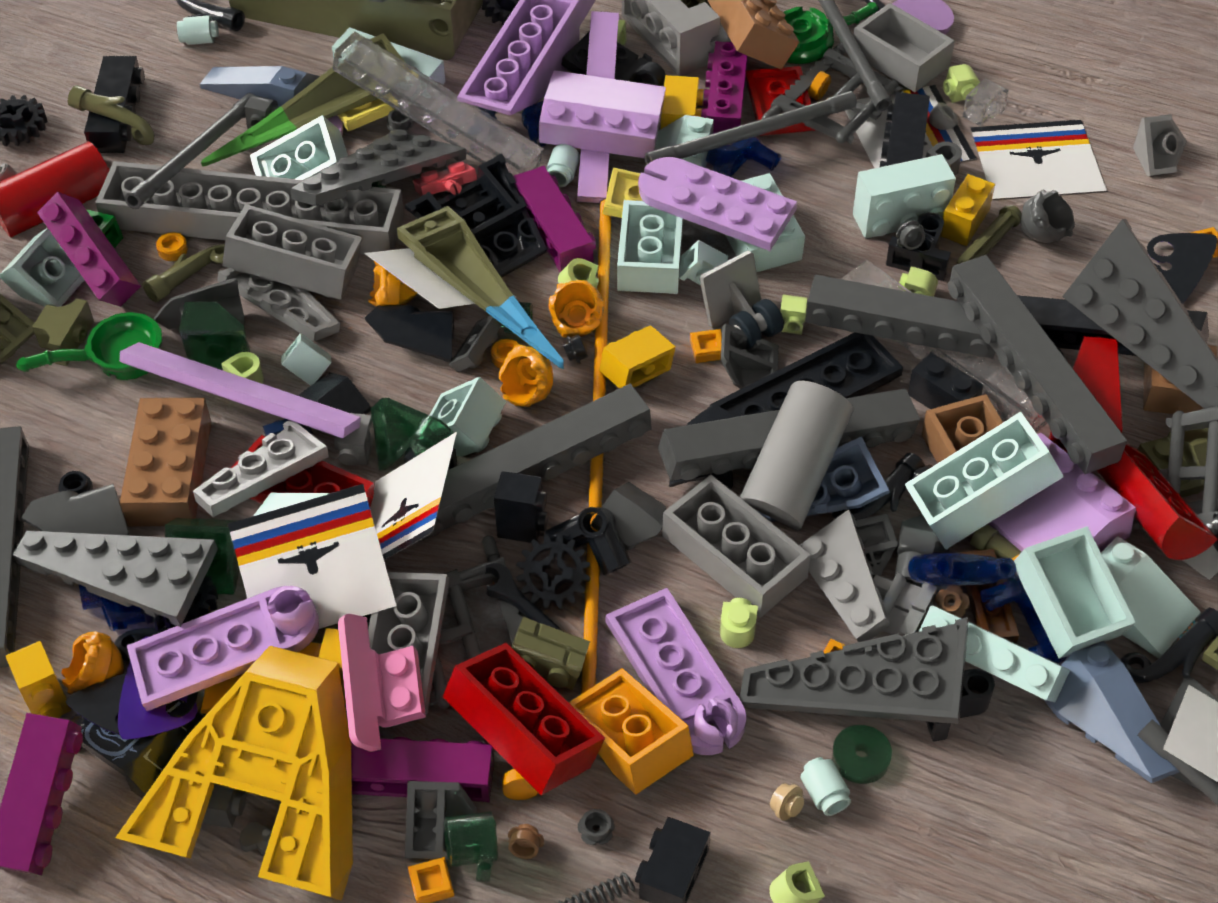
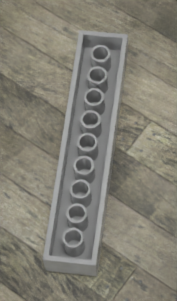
M113 161L95 202L98 212L115 216L120 230L158 234L176 232L187 237L225 240L233 223L245 204L360 236L362 237L360 254L366 255L364 253L394 250L398 238L397 228L402 225L404 218L402 194L399 189L372 187V189L366 191L359 189L346 191V197L314 206L291 199V188L303 182V180L183 168L139 209H132L126 204L125 195L162 166Z

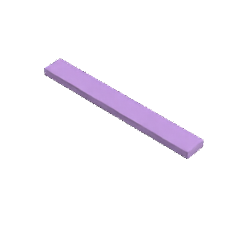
M591 11L586 75L615 79L619 13ZM581 149L577 202L601 203V201L606 200L610 153Z
M140 342L120 351L119 361L123 364L340 438L346 437L360 427L361 417Z

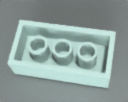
M1020 412L910 480L905 486L944 548L948 549L1064 476L1047 447Z

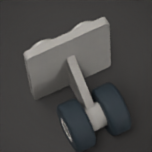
M749 250L700 276L710 327L716 328L729 321V325L743 330L747 336L746 349L752 348L756 341L761 340V333L767 337H773L783 330L784 321L778 307L769 299L761 300L754 254Z

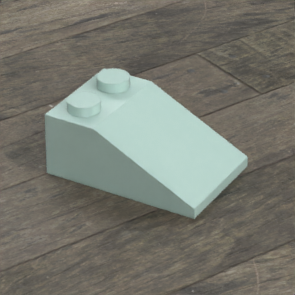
M322 115L251 154L250 157L255 174L258 176L303 180L321 172V169L339 162V159L348 157L340 130Z
M1117 536L1101 554L1136 621L1123 636L1157 658H1160L1177 642L1180 635L1201 612L1146 553Z

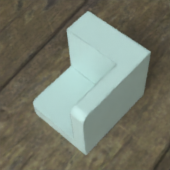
M302 333L297 336L281 357V365L310 386L320 378L332 363L331 355Z

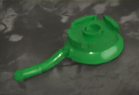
M874 2L867 3V6L857 11H852L851 14L843 16L848 26L854 23L858 24L861 20L875 14L878 11V5ZM794 7L783 12L785 20L794 28L793 32L799 40V44L787 62L808 64L822 59L828 48L832 49L834 45V30L823 12L811 7L810 11H803V7Z
M134 312L115 314L102 320L92 329L85 349L45 350L43 353L33 356L21 357L17 361L16 367L20 371L29 372L30 369L48 364L52 365L55 362L91 360L108 376L110 373L119 380L137 379L149 372L120 362V351L138 342L160 349L162 346V330L154 319L145 314Z

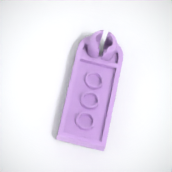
M663 157L650 162L644 168V173L641 172L638 180L640 197L647 205L771 251L797 209V201L675 157Z
M296 586L276 587L183 623L181 627L176 626L127 645L143 707L146 711H149L241 675L249 669L269 646L299 652L307 647L315 638L319 628V617L307 591Z
M668 588L606 614V624L646 689L689 726L693 753L700 755L719 754L723 752V742L730 749L741 740L746 726L745 708Z

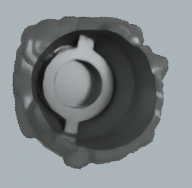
M1041 190L1037 192V195L1025 202L1021 215V230L1026 236L1049 244L1059 242L1063 237H1071L1073 235V228L1075 227L1073 210L1058 195L1056 190L1051 192Z

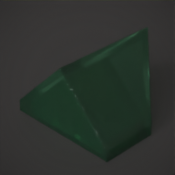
M381 398L371 408L379 470H386L395 463L435 418L390 398Z

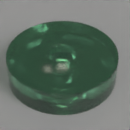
M853 725L842 730L835 738L832 749V760L841 776L848 781L858 784L873 783L881 779L888 771L892 757V749L887 737L876 728L867 725ZM863 751L868 756L860 757L856 752Z

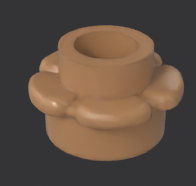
M955 585L948 586L945 590L941 589L935 597L936 607L960 618L964 616L969 608L970 600L968 595L963 593L962 588ZM951 599L955 600V604L953 606L949 605V601Z
M521 824L518 827H513L508 832L509 851L518 858L532 859L537 856L539 847L544 846L543 835L539 834L537 828L530 824Z

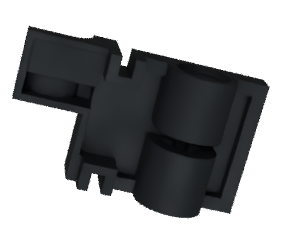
M590 31L562 58L561 65L572 73L587 74ZM617 42L616 80L664 87L665 71L659 64L652 62V57L644 53L643 57L638 59L637 54Z

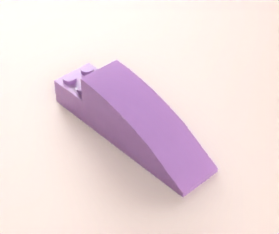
M519 0L460 91L457 100L510 116L538 102L547 92L553 71L567 72L568 69L561 65L562 58L580 41L579 27L596 0Z

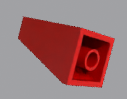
M1084 336L1073 370L1122 433L1117 340ZM1050 432L1049 439L1068 453L1061 441Z

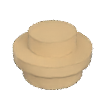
M786 783L781 784L775 790L770 801V808L775 811L777 818L786 821L800 813L804 805L803 790L796 784L788 785Z

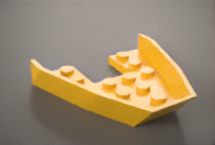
M269 646L187 735L115 838L191 859L215 784L277 800L281 804L258 877L342 901L353 865L351 740L338 662Z

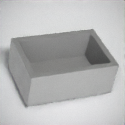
M891 3L854 28V37L870 66L897 80L898 83L913 92L921 89L950 67L955 40Z

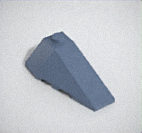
M284 66L213 67L200 83V88L236 99H241L247 93H252L255 96L276 100L278 107H281L320 76Z
M862 436L836 449L807 516L860 508L890 493ZM757 511V512L760 513L763 517H765L768 521H770V522L777 521V520H775V519H773V518H771V517H769V516H767V515H765V514H763V513Z
M1105 641L1073 652L1061 664V666L1069 669L1070 672L1056 702L1044 700L1057 718L1067 725L1071 722L1086 732L1085 737L1094 744L1099 741L1115 752L1117 760L1150 783L1179 773L1180 771L1168 760L1161 758L1137 736L1152 719L1158 724L1159 722L1125 665Z

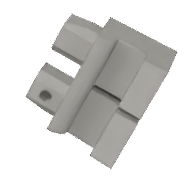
M898 572L894 580L875 575L874 582L880 592L890 626L872 639L897 633L903 636L919 632L930 606L933 605L937 587L925 582L922 587L906 582L905 577Z

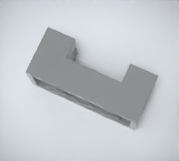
M622 0V17L678 76L708 65L709 52L714 53L715 41H710L720 33V16L706 2L688 8L681 0Z

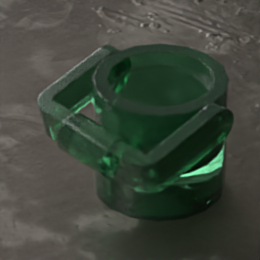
M492 812L445 817L444 835L449 866L452 868L477 864L476 881L490 882L493 862L497 861L498 858L496 821L493 818Z

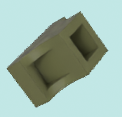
M76 298L66 306L57 307L46 304L32 327L41 348L51 351L78 349L80 344L86 340L87 332L92 326L94 319L88 302ZM70 361L55 362V364L67 366Z

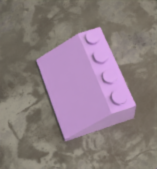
M554 70L544 97L540 115L539 143L552 145L567 144L578 149L645 158V153L655 150L666 87Z
M1039 433L1037 435L1051 453L1064 477L988 523L1021 552L1027 547L1088 526L1102 553L1117 536L1123 540L1130 537L1136 507L1092 472L1084 474L1078 464L1071 461L1068 453L1044 434Z

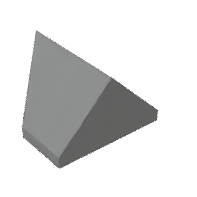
M1172 114L1146 117L1141 119L1133 149L1147 176L1177 172V165L1187 140L1173 121Z

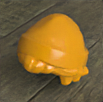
M374 261V289L369 293L372 299H368L370 304L376 307L378 305H406L417 295V292Z
M575 280L565 284L559 283L557 284L555 295L549 297V311L557 332L563 338H567V336L572 337L577 334L583 337L599 326L604 312V302L599 291L587 280Z
M517 344L507 354L504 364L499 371V379L503 382L500 387L503 398L511 404L520 407H530L532 404L544 400L550 393L553 385L554 376L550 360L531 346Z
M94 631L87 632L74 641L72 647L73 658L70 666L63 668L61 671L62 676L66 678L62 679V684L68 688L67 693L73 694L93 684L104 682L106 679L123 674L124 662L120 650L114 644L111 637L105 633Z

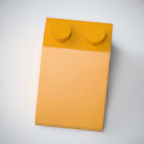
M623 668L569 702L605 737L598 754L612 773L635 795L694 756L689 726Z

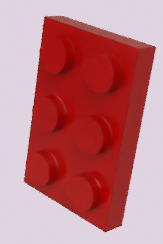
M801 66L746 71L745 80L756 121L762 119V116L770 109L774 99L781 94L785 96V90H790V85H795V80H800V75H803ZM808 90L796 101L805 106L810 105L811 101ZM801 122L760 136L816 130L805 126V123Z

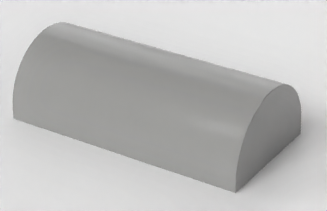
M796 381L791 384L740 498L757 511L799 531L853 414L854 408L852 404L836 391L814 382Z
M387 572L397 606L371 614L368 628L370 649L375 650L378 654H383L410 646L416 648L419 657L425 713L427 715L450 580L447 574Z

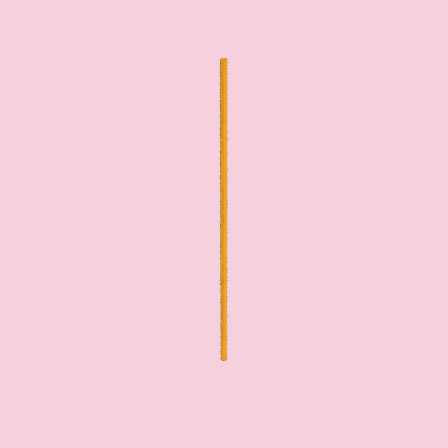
M605 200L600 203L597 278L599 279L597 290L604 302V312L599 326L595 328L593 401L606 395V376L599 371L604 347L607 346L611 216L602 214ZM604 453L590 459L589 507L602 508ZM597 513L592 516L591 521H590V524L592 523L593 519L596 517ZM589 543L587 544L586 562H590L591 567L586 570V574L591 577V580L586 582L583 639L590 641L582 667L581 694L596 685L600 567Z

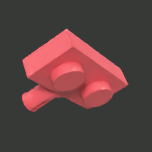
M455 162L448 165V169L440 172L436 170L424 172L420 175L421 178L413 180L415 191L421 196L428 192L433 195L444 191L450 192L453 195L459 194L462 190V185L477 180L476 170L467 163Z

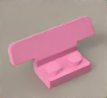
M346 614L339 619L338 630L349 737L356 747L373 752L381 749L379 726L387 728L426 718L418 651L414 646L378 654L375 650L370 649L367 617Z

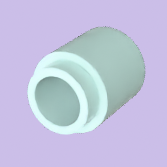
M210 15L185 17L183 21H177L179 42L186 43L187 45L214 43L215 37L219 36L217 21H212Z
M559 144L553 148L546 169L551 176L554 175L556 177L559 187H565L573 180L580 160V154L577 149L567 144Z
M818 757L809 761L804 766V771L800 778L818 810H822L826 816H831L843 811L850 805V790L833 760Z

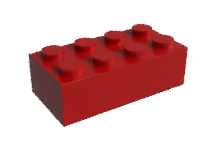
M507 643L455 665L442 696L540 795L590 769L605 740V737Z

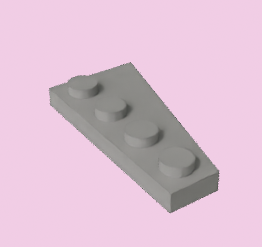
M231 268L218 271V282L237 278L240 296L299 333H302L313 342L339 333L340 322L307 290L276 281H269L262 277L238 272Z
M288 420L283 424L284 430L279 434L270 433L262 439L263 445L252 453L247 450L239 456V462L233 468H223L193 491L195 501L212 517L224 513L237 504L257 496L262 491L284 482L289 477L313 467L316 463L328 458L327 446L298 423Z
M848 509L801 543L800 546L811 554L809 563L810 574L857 641L863 642L871 640L889 627L890 622L880 592L875 585L874 574L864 552L865 548L856 528L855 518Z

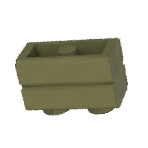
M523 617L511 648L552 686L573 690L582 670L590 641Z

